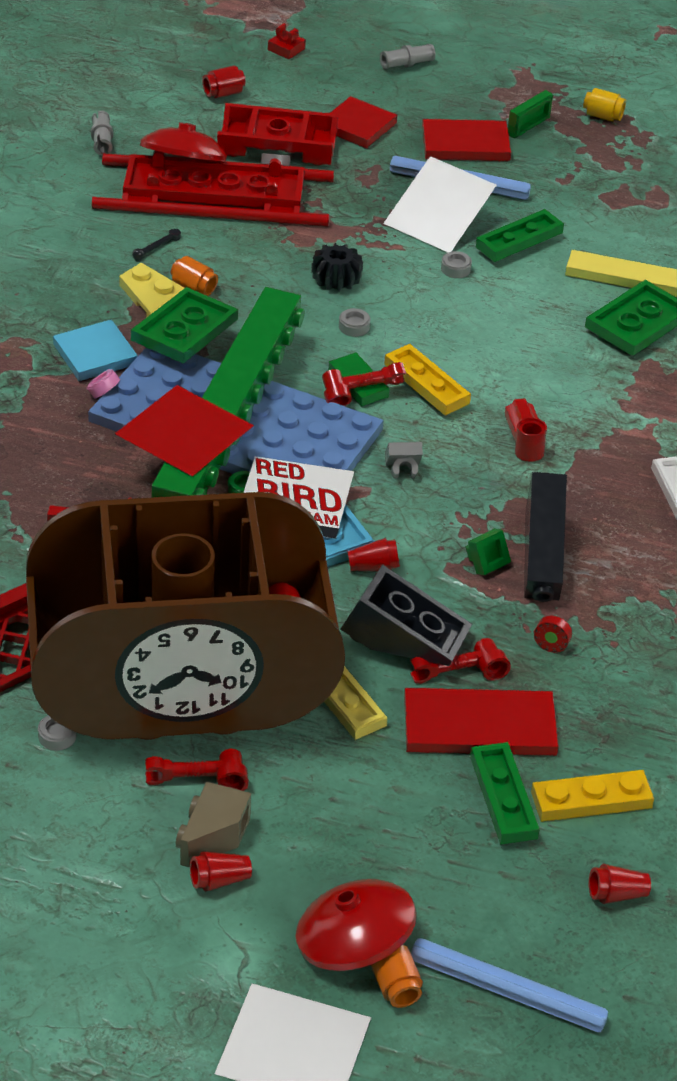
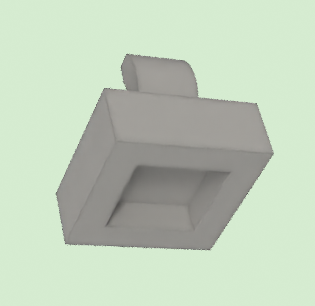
M422 442L388 443L385 451L386 466L393 465L391 469L393 478H398L399 467L403 465L410 468L411 478L416 477L418 465L423 455Z

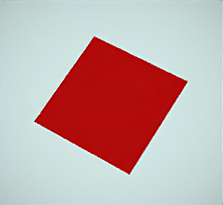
M176 385L118 430L115 435L190 476H194L254 425Z

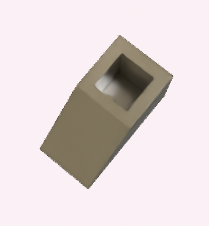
M210 782L205 783L201 795H195L191 801L188 824H182L178 830L176 847L180 848V865L190 867L192 856H199L202 851L225 853L239 847L250 821L251 793Z

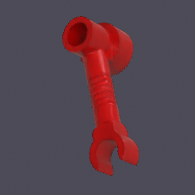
M396 362L383 367L379 371L342 377L341 372L337 369L326 371L322 375L326 389L324 391L325 400L327 403L334 402L347 406L352 401L349 389L380 383L386 385L401 384L405 382L403 377L406 374L402 362Z
M483 638L475 644L473 652L455 655L449 666L428 662L423 658L415 657L411 662L415 670L418 671L410 672L415 683L422 684L431 678L437 677L439 673L477 666L487 680L493 681L505 677L510 671L511 663L504 651L498 649L491 638Z
M226 749L220 753L219 760L205 762H172L169 759H163L158 756L145 759L147 770L145 772L146 783L149 785H159L164 781H171L173 778L185 776L200 777L204 775L216 776L218 785L245 791L249 785L248 771L246 766L243 765L242 754L237 749Z

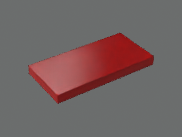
M405 688L406 752L470 754L471 747L508 742L513 755L557 756L558 738L553 691Z

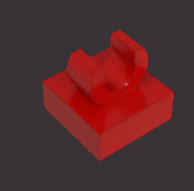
M283 23L276 28V36L268 40V51L286 59H291L305 49L306 39L299 37V32L296 28L290 32L286 31L287 26Z

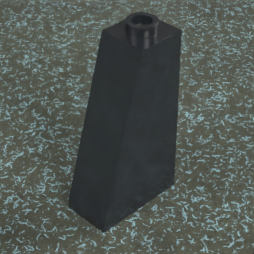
M532 472L525 512L524 598H533L539 602L559 601L564 568L566 474Z

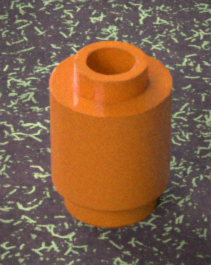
M189 256L177 259L172 265L171 275L172 281L206 296L211 295L218 283V275L214 273L212 268Z
M402 945L388 957L371 964L383 997L390 1001L393 1007H407L420 999L423 982L407 946Z

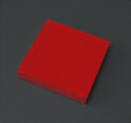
M352 96L330 112L338 114L337 137L364 148H368L397 123V114Z

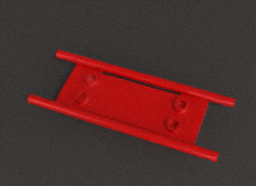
M154 151L152 156L103 153L102 165L127 167L123 184L122 199L92 197V209L328 226L329 214L300 212L304 180L333 182L334 171L283 166L281 161L276 158L271 159L269 164L165 157L164 152ZM158 200L180 201V202H193V203H206V204H220V205H233V206H246V207H259V208H264V209H251V208H237V207H224V206H211V205H198V204L158 202Z

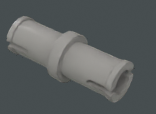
M432 44L415 47L405 45L401 49L382 51L380 63L384 69L402 65L412 67L415 63L434 61L436 52Z
M98 111V118L96 113L92 116L91 138L94 141V151L99 155H103V153H106V148L108 153L112 151L113 128L110 125L109 114L105 111Z

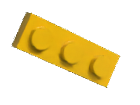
M411 344L385 354L384 365L387 367L393 363L402 362L406 374L403 375L405 382L445 416L470 404L471 393Z
M644 770L533 782L531 790L541 822L652 809L654 802Z

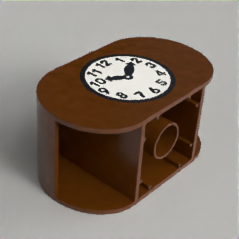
M246 492L90 501L69 507L52 517L38 531L30 545L26 559V586L32 688L36 700L45 713L71 731L100 739L140 738L152 740L162 736L204 733L227 735L237 731L270 729L295 721L316 709L331 695L341 679L345 665V650L337 621L326 561L324 537L315 518L307 509L292 499L273 493ZM276 583H287L297 589L301 598L291 595L269 594L268 588Z

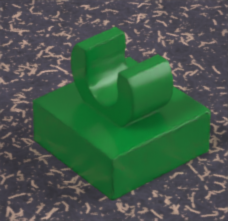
M494 528L468 541V545L465 546L468 559L473 561L476 574L486 575L511 562L504 532L501 529Z

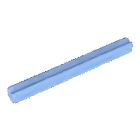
M393 156L390 162V171L416 177L426 162ZM464 170L496 184L497 186L492 192L494 194L527 200L530 195L531 184Z
M418 938L412 947L411 955L414 962L595 1032H601L606 1024L608 1011L598 1005L423 938Z

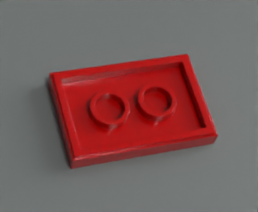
M422 120L425 159H429L430 156L438 160L510 161L511 159L507 121Z

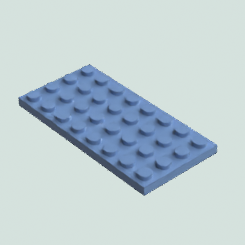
M145 348L121 374L118 384L105 393L88 411L89 422L117 432L176 385L202 398L221 363L195 354L183 364L156 351ZM271 381L269 385L265 384L263 387L260 403L253 406L249 423L254 426L240 437L237 445L231 446L229 460L226 466L220 467V470L231 474L239 471H250L256 456L353 471L382 432L383 420L339 405L338 403H327L325 399Z

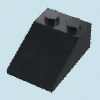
M382 564L340 630L349 635L355 642L363 644L370 650L408 658L420 657L428 662L449 666L469 632L472 623Z

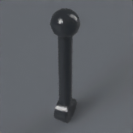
M179 229L169 230V235L143 249H135L132 252L133 258L141 260L144 254L168 241L179 240L181 238V231Z

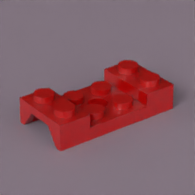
M225 103L222 131L217 133V143L231 157L246 156L247 148L253 147L259 150H282L287 153L302 152L303 162L331 165L338 132V114Z

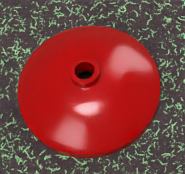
M179 122L178 128H160L145 135L140 141V146L178 156L210 161H226L227 158L224 149L212 137L197 132L196 125Z
M378 879L350 881L326 891L310 904L297 925L296 942L302 956L316 967L334 971L366 967L388 957L405 943L416 924V908L410 894L399 885Z

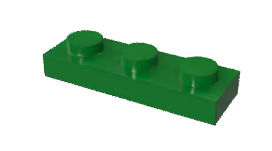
M543 209L477 237L476 248L493 262H497L562 234L564 223L546 209Z
M509 743L471 747L470 759L500 845L537 840L540 828Z

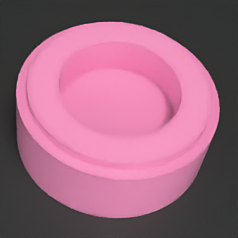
M108 369L95 377L88 384L87 390L93 398H98L116 386L120 378L113 369Z

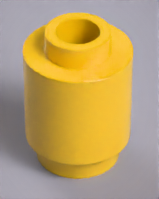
M594 88L592 92H587L583 103V108L587 109V115L612 122L614 119L619 121L622 119L626 107V99L621 98L620 94Z

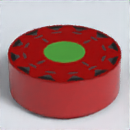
M545 616L536 626L534 638L542 649L557 653L563 651L572 638V629L564 619L558 616Z

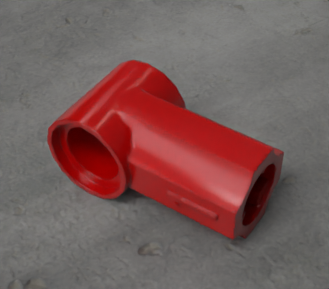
M525 398L514 399L510 405L505 407V417L516 442L515 455L523 461H538L544 456L547 425L538 418L533 404L528 403Z

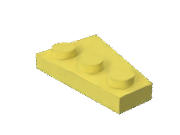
M139 263L119 276L120 287L136 306H141L146 311V318L184 289L181 285L143 263Z

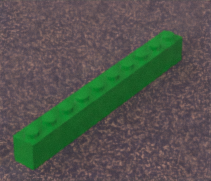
M269 287L263 289L202 396L203 399L250 422L254 404H259L262 399L263 387L265 384L269 385L271 383L275 365L281 364L285 347L291 346L293 342L295 328H300L303 323L305 310L301 308V295ZM239 439L194 476H190L165 462L152 484L151 498L207 495L209 487L213 488L216 485L220 467L226 466L229 460L231 446L237 445Z

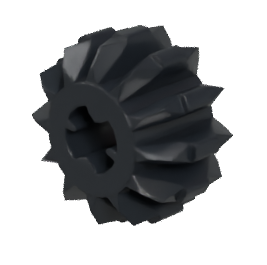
M334 243L333 246L323 245L321 250L315 251L313 263L311 264V273L318 286H326L327 290L334 288L340 292L342 288L352 289L353 285L359 284L362 277L363 261L357 249H348L347 244L338 246Z

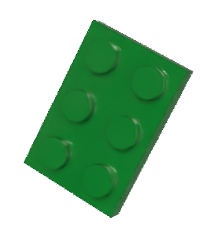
M644 280L587 316L585 328L634 356L677 327V298L649 281Z
M186 287L132 328L131 341L184 364L236 322L239 309Z

